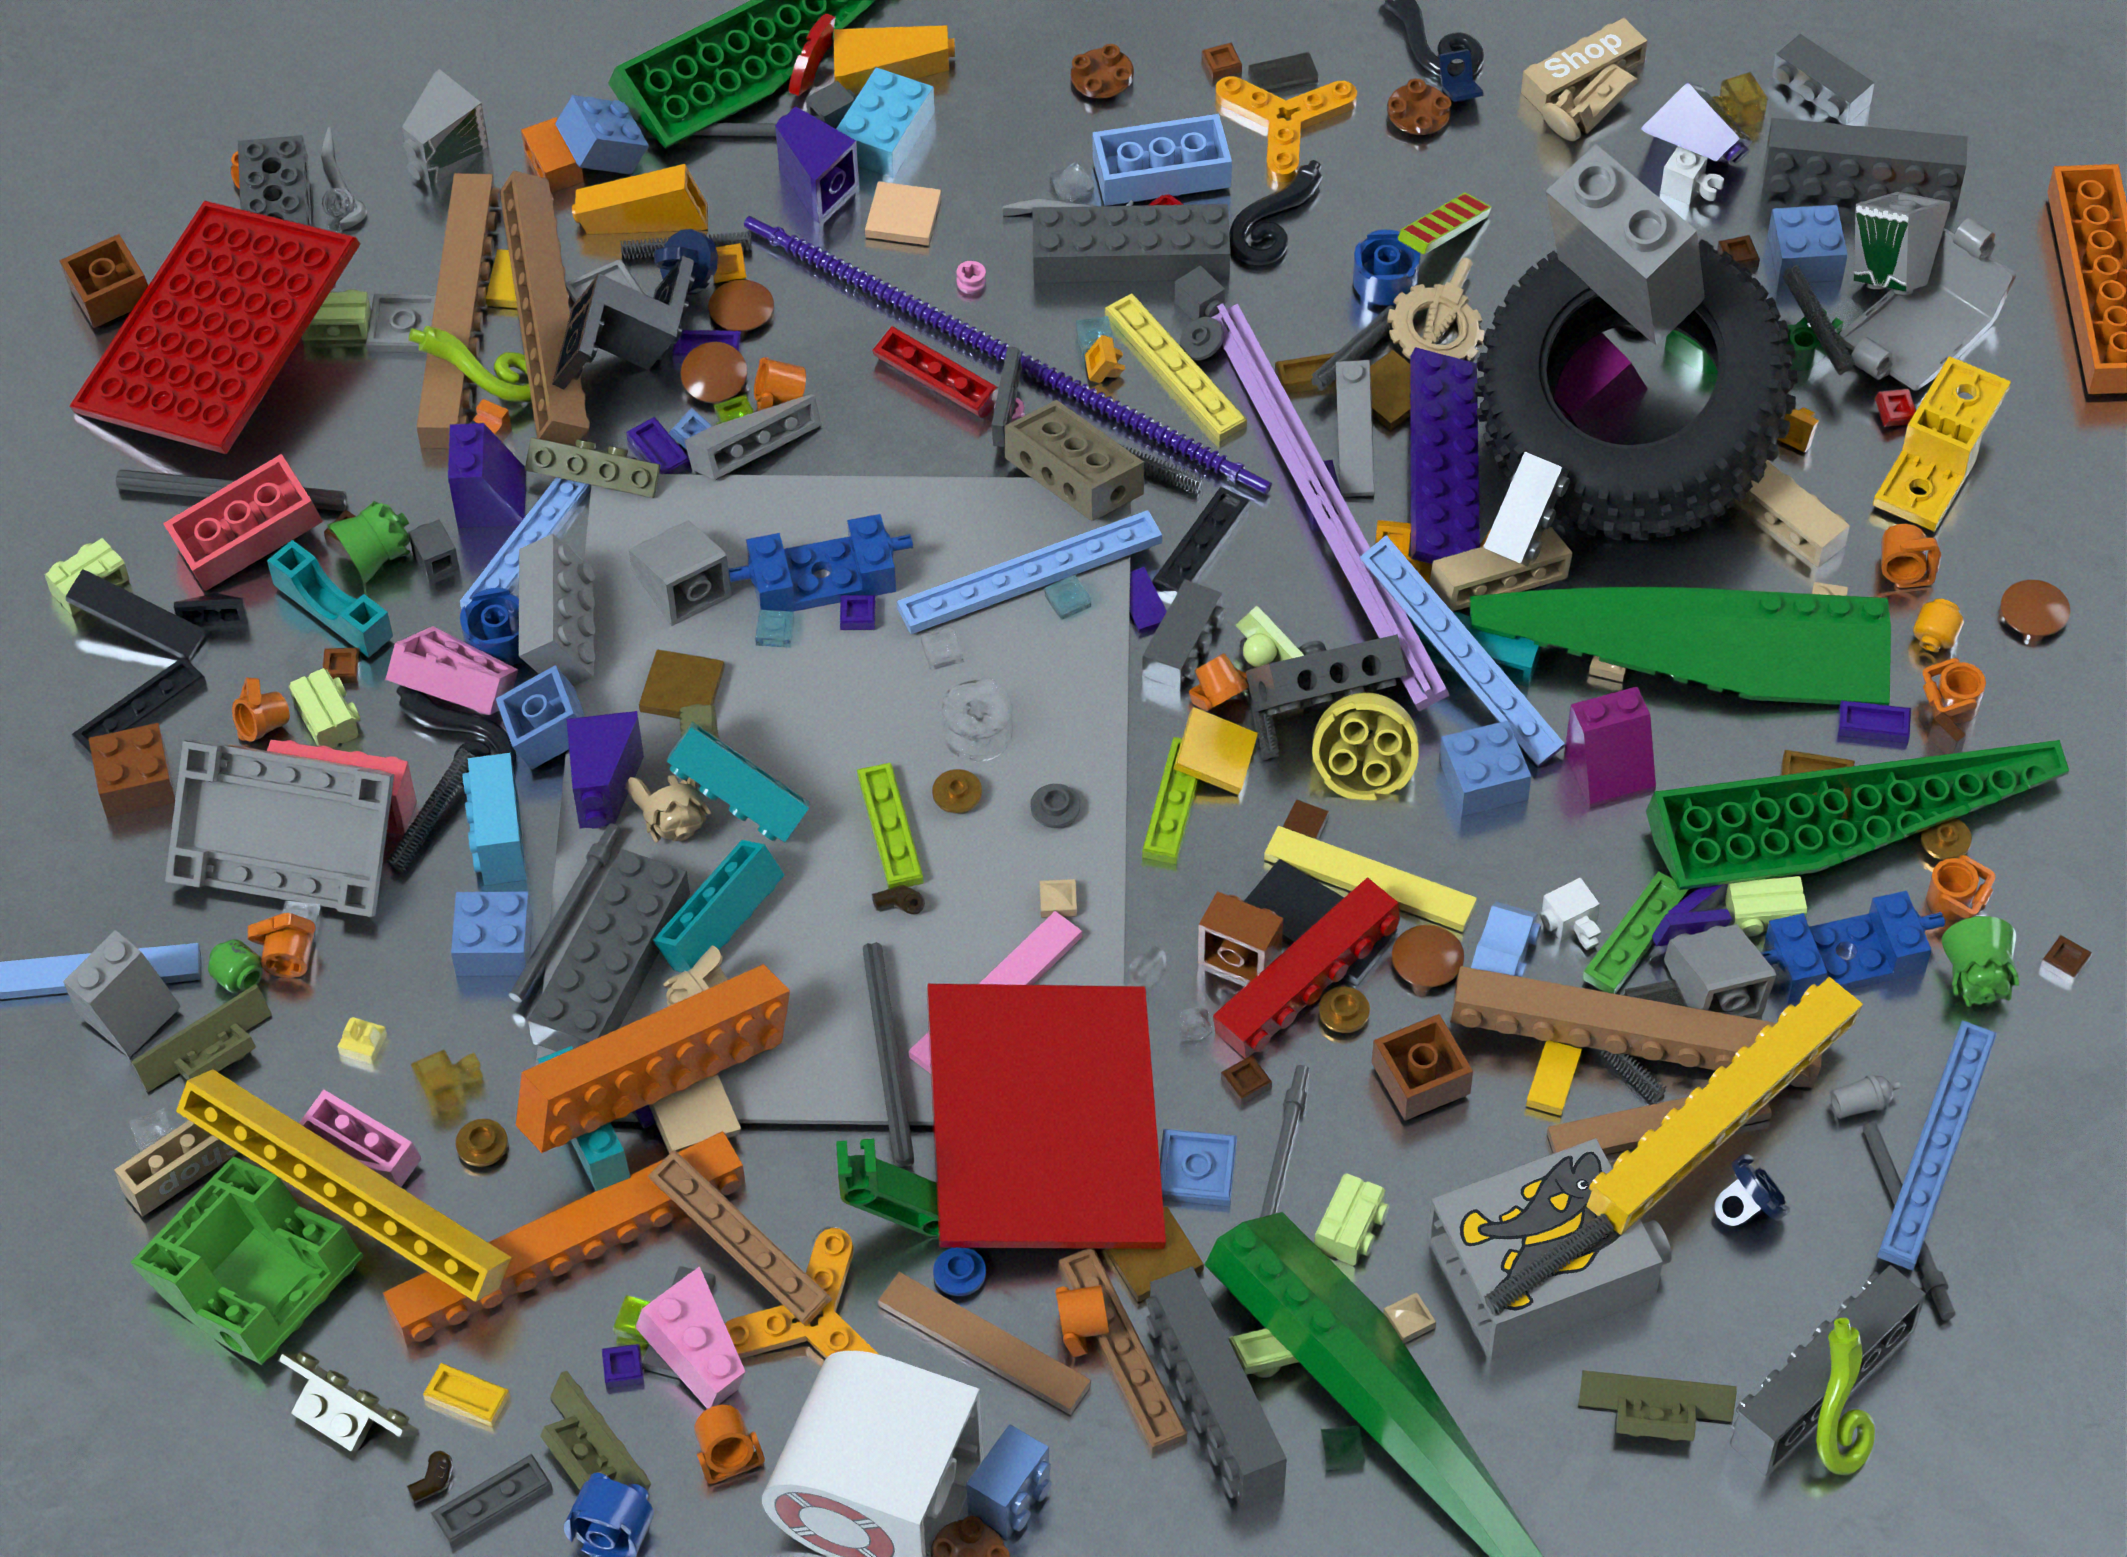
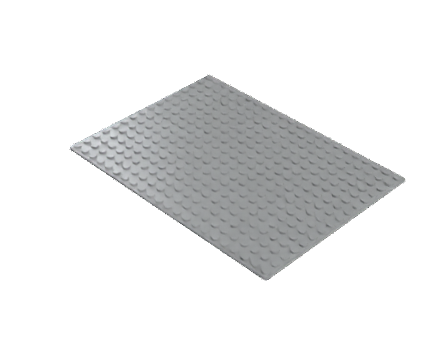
M659 474L654 498L591 485L584 562L591 565L595 574L593 581V597L595 600V606L593 607V623L595 626L594 677L574 685L585 717L632 711L638 712L644 758L635 777L641 779L650 793L653 794L664 787L670 786L668 776L675 774L670 771L671 764L667 762V758L681 738L680 719L639 711V702L656 650L723 660L725 669L713 704L715 706L719 740L808 800L810 807L785 843L779 838L774 842L758 831L760 825L748 818L746 821H743L733 815L728 810L731 805L720 798L714 801L705 796L699 790L701 785L697 783V791L711 812L709 815L706 814V822H703L701 828L695 830L694 835L686 840L673 842L661 837L660 841L655 843L651 833H647L643 810L628 794L615 825L620 827L621 832L610 849L611 857L605 867L599 868L546 959L543 992L621 849L686 870L690 890L689 899L741 840L765 844L785 876L775 886L774 891L766 896L757 906L752 916L744 921L735 931L730 941L721 947L719 951L723 959L720 967L729 980L764 964L790 990L782 1043L771 1050H765L750 1057L743 1063H737L718 1073L739 1123L889 1125L863 957V946L867 943L877 942L882 945L909 1125H933L931 1074L909 1058V1050L929 1032L928 983L979 984L1048 918H1041L1040 881L1075 879L1077 916L1064 918L1082 930V938L1033 985L1124 986L1130 555L914 634H910L898 612L897 601L1130 517L1131 501L1091 521L1036 480L1027 477L723 475L714 480L705 475ZM881 514L884 528L890 535V538L911 534L913 542L912 549L893 551L896 592L875 596V630H840V603L761 617L754 584L751 579L730 583L732 597L671 626L633 573L629 549L635 547L641 541L649 540L664 533L668 528L678 526L688 520L726 553L728 568L748 565L746 539L780 533L783 548L786 549L848 537L847 520ZM818 570L813 575L818 578H824L831 573L827 570ZM569 749L566 751L550 923L586 864V855L591 846L599 842L607 826L598 829H579L572 789ZM889 762L892 764L924 879V884L909 887L919 892L924 898V908L918 914H908L894 906L879 911L875 910L871 894L886 890L888 886L857 778V769ZM953 769H962L973 773L979 779L982 786V796L979 803L973 809L963 813H950L941 809L935 803L932 795L933 784L939 775ZM676 776V779L679 784L683 779ZM1048 784H1063L1072 788L1080 799V812L1077 818L1069 825L1059 828L1047 827L1036 821L1031 813V799L1039 788ZM659 952L620 1028L668 1007L666 993L669 988H665L663 983L668 978L682 972L674 971L661 952ZM538 1045L536 1065H539L537 1059L556 1051ZM631 1112L624 1118H618L611 1122L639 1121Z

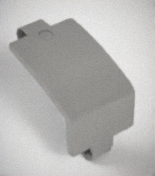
M1971 218L1964 220L1955 234L1944 228L1927 285L1913 289V293L1907 295L1895 294L1893 289H1891L1878 302L1840 332L1839 337L1842 343L1853 350L1851 359H1853L1852 362H1855L1854 365L1877 380L1890 374L1906 386L1917 391L1937 377L1949 356L1958 359L1995 322L2016 278L2015 272L1990 257L1996 245L1994 242L1995 233Z

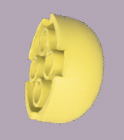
M1376 693L1348 695L1333 703L1319 719L1313 737V762H1315L1318 772L1325 780L1324 783L1337 794L1349 799L1377 800L1376 794H1389L1396 789L1400 790L1411 779L1418 763V732L1411 716L1394 700ZM1357 760L1363 761L1362 776L1364 780L1372 786H1383L1371 791L1354 790L1345 785L1336 774L1348 775L1355 770ZM1391 762H1392V764H1393V766H1394V773H1393L1392 778L1389 780L1390 775H1391ZM1378 763L1383 765L1384 768L1381 771H1373L1369 766Z

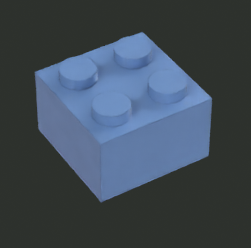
M572 95L555 123L580 168L632 174L649 147L641 133V129L637 126L629 112V108L624 102L618 100L610 101L596 99L591 96Z
M1837 205L1772 209L1768 238L1777 283L1786 284L1782 276L1785 275L1784 272L1787 268L1792 269L1795 265L1799 266L1800 271L1803 272L1802 274L1806 278L1805 280L1808 282L1843 280L1848 254Z
M556 665L495 698L512 747L531 769L567 751L569 743L566 719L585 717L574 686Z
M1508 720L1441 737L1439 762L1461 817L1529 799L1531 774Z
M528 891L456 892L451 956L456 976H520L530 957L533 914Z
M1009 1424L966 1483L968 1516L980 1518L984 1524L994 1529L1006 1541L1015 1530L1021 1531L1030 1517L1031 1512L1029 1510L1036 1500L1041 1502L1051 1488L1049 1447Z

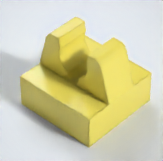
M354 1017L350 1018L337 1046L339 1054L373 1064L387 1036L386 1027Z

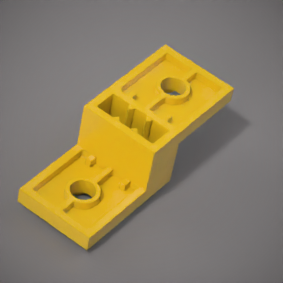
M1949 356L1910 420L1902 451L1876 493L1873 506L1935 532L1974 466L1982 436L2007 395L2011 381ZM1966 392L1974 398L1966 400L1960 398L1957 394ZM1914 487L1923 488L1927 493L1923 495H1917L1913 493L1910 489Z

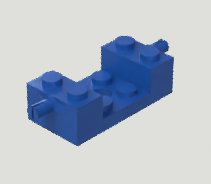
M881 514L847 520L848 537L786 549L783 548L780 533L746 539L748 565L728 568L730 583L751 579L754 584L761 617L841 603V595L877 596L896 592L893 551L912 549L913 542L911 534L890 538V535L884 528ZM818 570H827L831 573L824 578H818L813 575Z
M1906 890L1872 898L1869 914L1810 927L1804 913L1770 920L1764 943L1767 951L1760 953L1770 965H1773L1787 1003L1801 1001V997L1811 985L1816 984L1819 986L1828 977L1832 978L1847 991L1926 973L1931 947L1926 938L1925 931L1944 927L1945 920L1941 912L1921 917L1914 909ZM1841 949H1847L1855 955V958L1844 960L1836 952Z

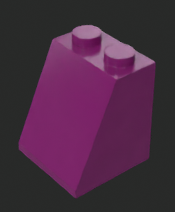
M1601 333L1580 347L1564 367L1556 387L1555 403L1568 421L1571 420L1578 428H1581L1640 395L1648 388L1629 359Z
M1638 687L1571 704L1564 753L1589 808L1656 790L1651 716Z

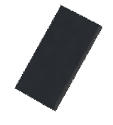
M1279 859L1244 902L1260 909H1269L1282 917V941L1291 946L1344 897ZM1396 928L1389 936L1384 935L1379 939L1365 958H1358L1348 967L1343 978L1357 986L1398 935V929Z

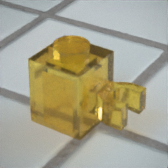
M1751 72L1722 81L1720 96L1712 98L1739 127L1754 125L1765 119L1768 98Z
M445 1050L411 1063L415 1084L432 1116L441 1112H450L457 1108L459 1104L466 1102L462 1084L475 1082L483 1078L480 1070L481 1065L475 1053L465 1056L453 1065Z

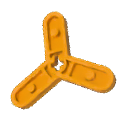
M1228 76L1217 82L1215 92L1216 101L1222 107L1268 128L1267 175L1272 180L1281 183L1292 181L1299 169L1300 130L1349 112L1356 106L1357 102L1356 87L1347 81H1335L1284 100L1241 78Z
M830 1228L819 1234L806 1270V1274L832 1298L818 1314H823V1317L818 1318V1325L811 1326L809 1323L805 1327L783 1305L733 1318L727 1321L725 1326L739 1358H746L808 1341L825 1358L840 1351H864L878 1354L836 1313L854 1251L851 1238L846 1231L840 1228Z

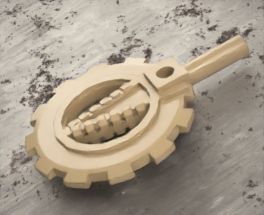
M1462 258L1450 283L1446 282L1445 286L1441 284H1434V288H1425L1424 284L1412 286L1410 288L1411 292L1408 294L1401 292L1394 299L1393 303L1397 306L1395 310L1389 309L1387 323H1392L1393 330L1389 331V334L1394 344L1399 343L1404 349L1402 353L1410 359V355L1415 347L1462 360L1466 358L1469 361L1478 353L1475 346L1477 343L1482 344L1484 339V330L1479 329V323H1482V318L1477 309L1472 310L1468 305L1470 301L1468 297L1462 294L1464 291L1462 286L1473 265L1470 259ZM1429 308L1421 338L1414 329L1413 318L1417 312ZM1456 321L1459 333L1455 341L1447 345H1436L1443 334Z

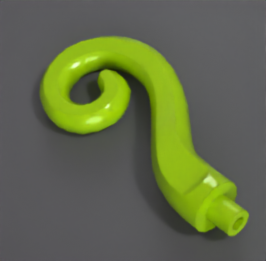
M425 326L423 331L411 329L408 341L419 344V351L451 362L474 383L490 394L511 402H532L529 383L526 385H516L519 381V374L509 368H518L528 377L525 355L516 352L501 354L494 363L496 374L494 376L452 334L431 326Z
M1838 1318L1834 1321L1835 1329L1828 1335L1831 1373L1819 1415L1816 1442L1819 1458L1823 1465L1833 1474L1846 1476L1859 1470L1869 1457L1874 1445L1875 1425L1869 1413L1860 1409L1847 1411L1839 1420L1844 1404L1860 1371L1862 1344L1859 1331L1854 1327H1850L1849 1319ZM1857 1427V1438L1853 1447L1847 1453L1841 1454L1838 1444L1842 1446L1851 1445L1853 1432Z

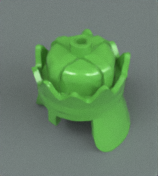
M375 500L356 517L327 524L330 532L337 536L349 554L364 584L387 561L391 562L398 557L411 553L410 550L405 548L410 542L409 534L404 528L409 525L403 513L397 515L389 505L379 504Z
M1977 916L1955 923L1943 934L1942 945L1953 965L1952 986L1954 995L1961 994L1968 1007H1971L1973 1003L1978 1005L1982 1003L1991 1004L1999 999L2010 1001L2013 985L2019 986V975L2012 959L2017 936L2011 924L1996 917Z

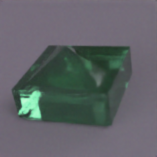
M1359 1425L1321 1429L1320 1436L1326 1470L1365 1465Z

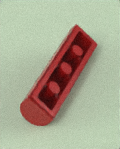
M893 326L890 327L872 350L875 357L980 418L986 417L995 406L998 395L997 386Z

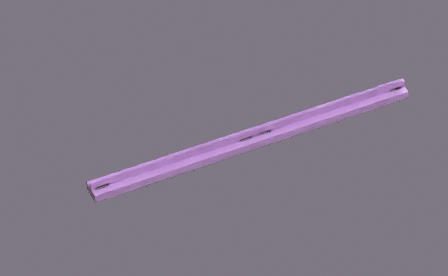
M1223 303L1218 305L1220 313L1211 318L1216 319L1223 328L1224 339L1222 346L1379 638L1398 634L1407 672L1406 676L1400 678L1418 712L1450 696L1406 613L1360 560V556L1368 551L1370 547L1239 305L1236 304L1228 309L1225 308ZM1419 684H1420L1421 687L1423 688V690H1424V692H1425L1424 694H1423L1422 690L1420 689Z

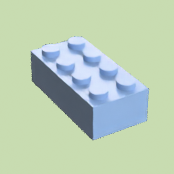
M1219 114L1092 132L1093 162L1104 206L1129 203L1131 200L1135 202L1155 199L1167 194L1176 196L1231 187L1232 160Z

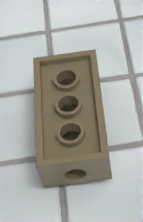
M1058 400L1005 425V458L1089 520L1094 521L1144 495V461Z

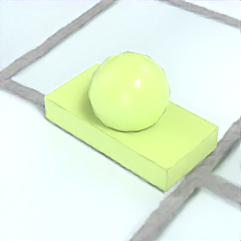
M1258 606L1254 607L1235 625L1247 637L1243 646V656L1254 667L1304 656Z
M1268 1329L1236 1335L1228 1339L1246 1375L1252 1373L1261 1378L1271 1377L1279 1371L1281 1366L1299 1362Z

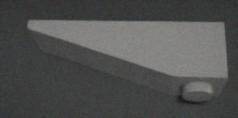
M1370 361L1336 362L1342 497L1373 496L1375 492Z
M809 394L712 426L684 441L692 470L715 480L822 424L815 395Z

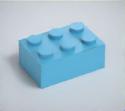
M877 67L874 69L837 127L838 131L856 140L859 167L891 178L895 177L935 113L934 86Z
M504 753L468 758L469 772L462 773L464 791L467 794L465 807L467 822L470 826L468 839L470 852L473 857L475 873L482 872L484 886L527 880L518 791L511 754Z

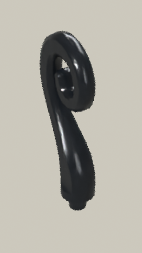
M1385 0L1384 7L1404 23L1411 49L1417 61L1427 71L1441 78L1439 57L1431 51L1427 44L1424 20L1418 3L1415 0ZM1457 32L1445 35L1437 47L1439 55L1454 52L1452 49L1454 47L1468 49L1471 52L1473 76L1478 73L1484 61V52L1481 44L1474 37L1465 33ZM1464 62L1449 63L1448 73L1451 76L1460 75L1464 70Z
M1311 160L1308 165L1299 167L1296 175L1285 188L1250 204L1236 216L1231 225L1229 237L1230 248L1237 259L1248 265L1263 266L1276 262L1285 254L1288 246V235L1280 225L1273 222H1264L1258 224L1252 230L1251 239L1256 243L1265 237L1274 239V244L1266 249H1256L1248 245L1245 241L1246 233L1261 218L1300 205L1311 197L1322 180V174L1319 172L1321 164L1318 161Z
M402 685L397 688L396 693L401 697L399 706L413 721L431 729L465 732L481 736L493 744L498 754L510 753L514 769L516 751L512 747L507 732L501 726L482 716L440 707L423 692ZM469 741L462 744L456 750L453 759L456 758L455 756L458 755L457 753L461 748H464L475 757L491 755V749L481 741Z

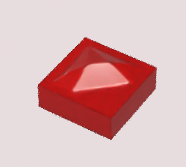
M1909 389L1878 392L1875 396L1884 427L1909 424L1916 412Z

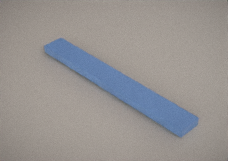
M1962 1020L1877 1254L1878 1258L1913 1271L1995 1041L1996 1032Z

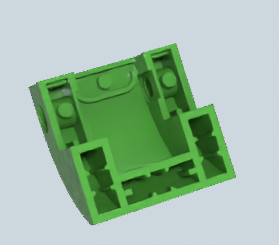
M233 1156L130 1263L169 1304L195 1326L229 1349L262 1365L277 1352L278 1347L292 1332L302 1326L304 1319L328 1298L329 1293L344 1277L352 1273L354 1266L364 1255L359 1251L342 1225L298 1206L278 1176Z

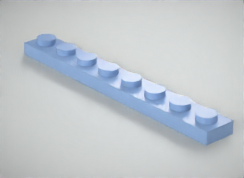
M1147 510L898 600L897 610L910 634H914L1161 544L1162 533Z
M1387 535L1360 556L1363 564L1498 722L1509 721L1519 747L1537 768L1541 767L1565 747V743Z

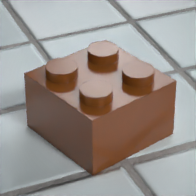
M120 234L59 260L68 286L93 328L132 311L148 287L145 275Z
M159 723L89 738L98 792L106 818L175 803L173 782Z
M1217 891L1198 925V963L1248 984L1282 954L1283 918L1269 909L1257 908L1245 903L1237 896H1228Z
M1440 1014L1373 1040L1372 1065L1404 1120L1471 1094L1473 1070Z

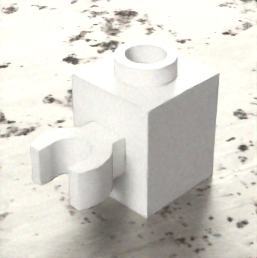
M1678 146L1664 166L1660 193L1690 205L1698 192H1700L1704 199L1714 201L1717 190L1711 187L1721 190L1724 178L1717 174H1705L1707 157Z
M1581 878L1544 895L1540 917L1548 931L1553 930L1560 941L1577 934L1580 943L1586 950L1599 945L1596 936L1600 935L1601 931L1596 923L1600 903Z

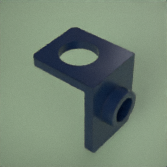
M1468 49L1439 55L1442 90L1453 101L1464 102L1484 96L1483 90L1473 80L1471 52ZM1454 59H1461L1464 62L1463 72L1460 75L1451 76L1447 70L1449 63Z

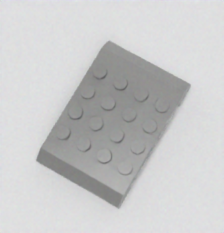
M184 740L181 751L165 882L194 887H215L336 908L338 912L373 917L376 915L394 774L377 769L212 741Z

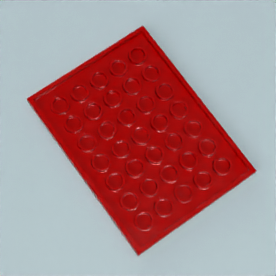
M204 201L69 407L74 413L227 454L359 248L360 242L354 236Z
M928 983L927 1010L939 1247L1164 1249L1166 1234L1145 986Z

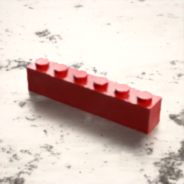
M1367 877L1213 1015L1215 1033L1244 1058L1251 1056L1255 1051L1260 1052L1268 1045L1271 1037L1281 1028L1285 1029L1290 1026L1295 1020L1297 1013L1306 1005L1314 1004L1329 984L1341 980L1349 966L1358 958H1365L1373 949L1374 944L1384 935L1389 936L1395 931L1400 921L1399 903Z

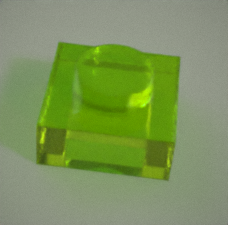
M746 395L714 405L715 415L720 424L754 413Z
M626 1295L613 1326L614 1335L649 1344L635 1327L642 1308L650 1302Z

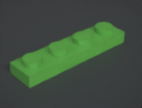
M1658 871L1584 970L1582 979L1604 992L1616 994L1654 943L1652 935L1664 916L1668 914L1670 909L1688 897L1689 889L1679 890L1674 879Z

